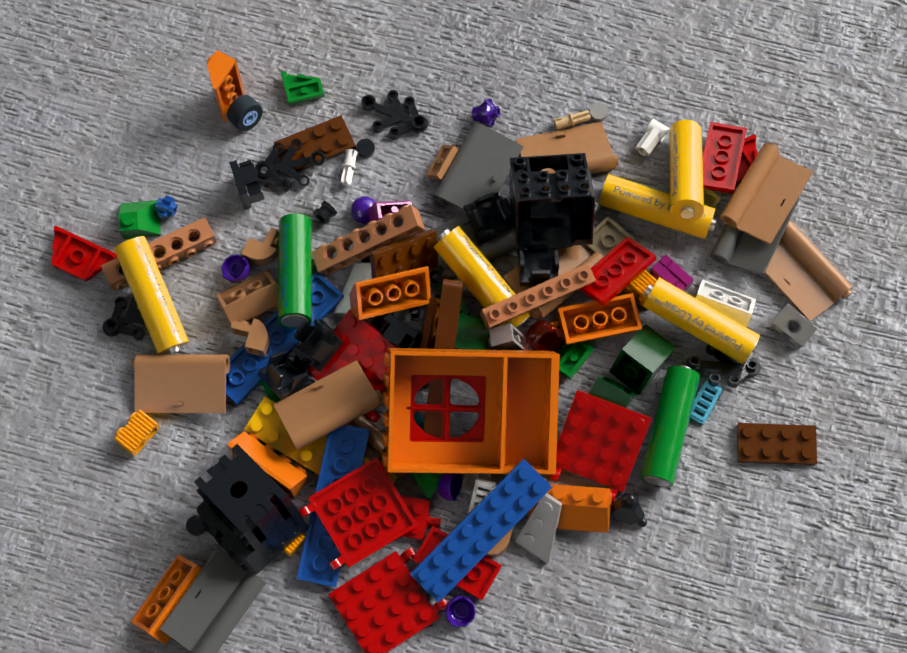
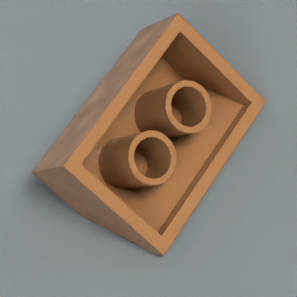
M268 270L216 294L231 325L233 321H246L253 317L261 316L263 312L269 309L278 308V286Z

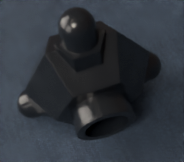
M625 493L611 504L610 517L613 516L618 522L629 525L637 523L640 527L647 525V520L644 518L645 514L635 494Z

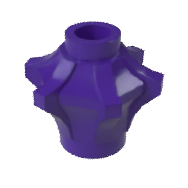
M492 99L484 100L481 105L472 108L473 120L475 122H482L487 126L495 125V120L497 117H500V108L493 104Z

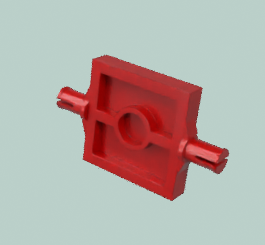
M401 496L418 525L401 537L424 541L428 525L440 527L441 518L430 517V500Z

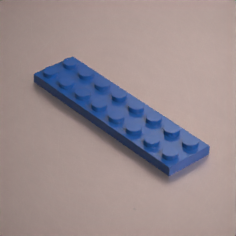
M317 271L312 275L311 325H315L313 323L315 319L323 320L344 297L339 290ZM278 310L264 323L270 339L266 357L247 353L245 349L246 342L230 357V370L226 374V396L237 406L261 383L262 379L258 376L259 369L267 366L270 356L285 350L287 357L293 347H296L301 342L293 337L297 329L286 328L278 323Z
M344 425L328 434L315 493L363 465L370 430ZM313 511L310 515L309 528L307 529L296 579L337 587L341 566L332 570L329 563L341 555L316 512Z
M523 458L410 572V575L439 603L552 486Z

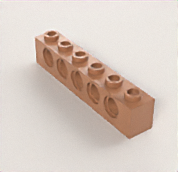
M405 205L395 213H388L378 221H371L361 229H354L344 237L335 238L334 242L320 245L317 250L312 251V255L318 272L328 276L370 256V252L409 238L424 231L425 228L419 210L412 205ZM403 220V224L398 227L400 221ZM370 236L368 242L365 243L366 238Z
M204 217L152 241L148 245L158 269L161 271L162 268L168 265H175L185 257L194 256L202 249L211 248L217 241ZM193 237H199L195 242L190 241ZM176 245H181L180 249H173ZM159 253H164L163 257L156 258ZM118 258L101 265L113 291L122 290L127 287L128 282L125 275L121 274L123 270Z
M586 263L488 306L479 313L488 330L594 283L596 279L589 264Z

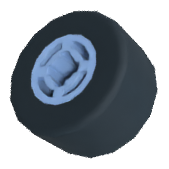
M242 95L236 98L227 110L228 120L240 131L252 129L260 121L263 114L262 106L249 95Z

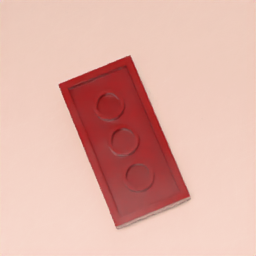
M710 122L703 153V189L734 194L747 128Z
M626 237L591 268L596 281L579 290L602 306H605L655 262L656 255L629 237Z
M432 526L413 558V562L419 564L448 534ZM484 556L456 587L483 601L502 565Z

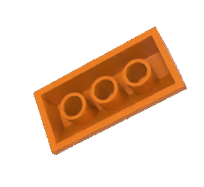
M216 50L214 55L208 58L207 67L222 120L227 122V110L230 104L236 98L244 95L245 92L236 59Z
M426 266L354 283L349 294L352 313L359 320L429 304V299L431 298L429 267Z
M633 293L616 296L605 306H602L597 301L558 308L557 312L560 331L566 345L642 330Z
M242 432L227 444L234 457L236 455L231 448L238 444L285 493L294 499L308 482L307 472L302 467L291 465L289 458L274 453L276 450L267 443L264 446L253 433L247 434Z
M550 484L552 488L547 493L562 503L559 523L556 529L598 533L609 532L612 493L609 488ZM539 501L529 510V518Z
M177 555L130 622L166 645L172 638L159 628L202 568Z

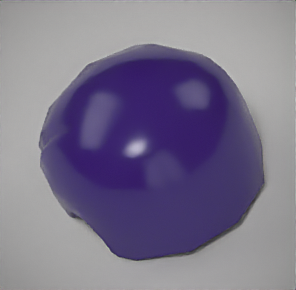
M361 196L355 199L350 209V215L355 222L364 225L370 222L368 208L375 203V200L368 196Z
M239 254L227 257L221 266L222 277L232 283L244 281L250 272L247 259Z
M444 473L440 476L437 483L438 493L445 500H457L462 487L461 473Z
M453 597L446 605V619L454 627H466L475 618V605L468 597Z

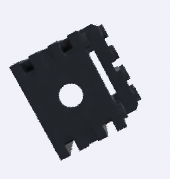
M575 153L510 158V202L513 211L512 218L516 249H528V242L547 241L548 249L593 244L595 196L591 172L587 166L586 154ZM546 168H550V169H553L556 173H549V174H548V171H542V170H543V169H546Z
M236 444L231 448L236 455L232 461L224 455L217 464L212 465L206 470L212 479L207 483L201 477L194 481L198 487L196 492L203 498V502L197 506V513L199 514L197 520L214 537L218 544L226 550L230 557L239 564L246 574L249 571L252 574H258L309 527L289 496ZM222 513L235 526L233 531L236 535L219 518Z

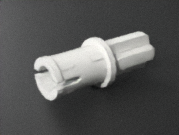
M353 149L346 150L345 160L341 166L343 170L340 183L344 186L351 185L353 171L356 170L355 162L358 152L354 150L352 154Z

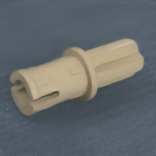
M586 110L573 115L569 113V115L553 119L556 130H560L570 126L575 127V124L590 120L591 116L589 111Z

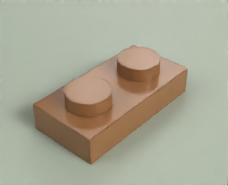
M442 145L425 176L430 180H442L458 149L454 145Z

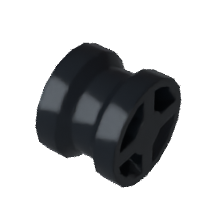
M326 201L321 203L319 209L313 211L315 216L326 225L330 222V218L337 214L335 208Z

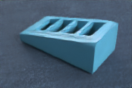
M705 380L694 400L690 418L704 425L723 389L719 386H711L708 380ZM703 395L709 398L710 400H712V402H709L701 398V396ZM699 402L705 405L706 407H708V409L706 410L705 408L697 405V403ZM696 409L705 414L704 417L693 412V410Z

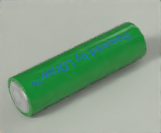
M294 213L284 215L279 220L278 323L286 328L298 329L303 322L309 324L312 322V222L308 216Z
M680 365L667 368L640 473L641 480L662 487H672L674 484L700 379V374L690 367Z

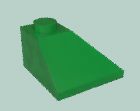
M157 200L121 203L118 214L119 231L123 239H132L140 236H161L160 217H158V212L155 211Z

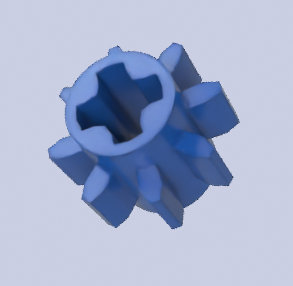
M167 195L163 199L159 198L155 205L158 217L165 220L168 217H174L178 208L174 198Z

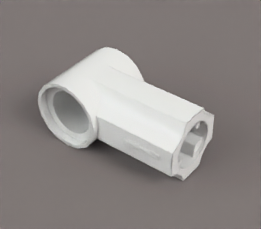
M653 119L636 146L639 154L649 157L658 143L662 142L666 137L669 128Z

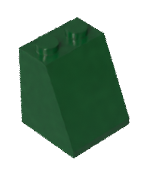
M459 314L455 349L488 350V337L490 333L481 317Z
M645 324L642 330H639L623 347L609 372L640 395L669 360L676 347Z
M604 374L598 376L589 392L593 396L627 409L636 395L634 391Z

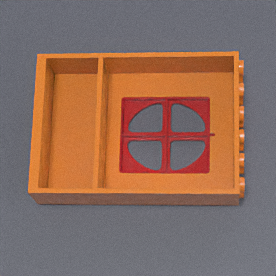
M388 348V353H384V365L387 366V373H384L383 383L387 387V392H383V404L386 407V412H383L382 423L386 427V432H382V444L385 447V452H382L381 455L383 467L386 468L387 472L508 474L524 458L539 474H556L560 354L554 351ZM435 379L443 380V402L441 404H416L414 402L415 395L422 386ZM458 379L470 385L478 395V404H451V380ZM416 411L442 412V435L435 437L424 432L415 422L414 413ZM452 412L478 413V420L469 431L457 437H450L449 425Z

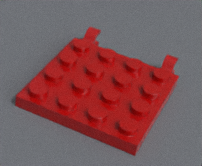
M349 309L333 330L344 343L321 372L315 370L310 365L308 374L319 381L357 360L374 390L379 389L382 394L387 388L383 383L384 373H387V366L384 365V353H388V348L398 347L383 338V335L364 319L359 320ZM375 410L363 415H366L373 423L378 422L381 418V415Z
M577 390L557 442L556 474H551L550 479L557 482L562 469L610 487L612 493L611 503H613L617 491L624 492L652 418Z
M377 457L308 497L307 499L310 504L299 510L302 517L313 511L316 512L341 556L329 563L332 570L346 563L348 568L418 526Z
M411 547L401 555L397 551L391 553L328 594L364 653L390 652L439 620L440 618L437 613L446 608L447 602L444 598L432 606L415 579L410 575V571L405 563L415 557V552Z

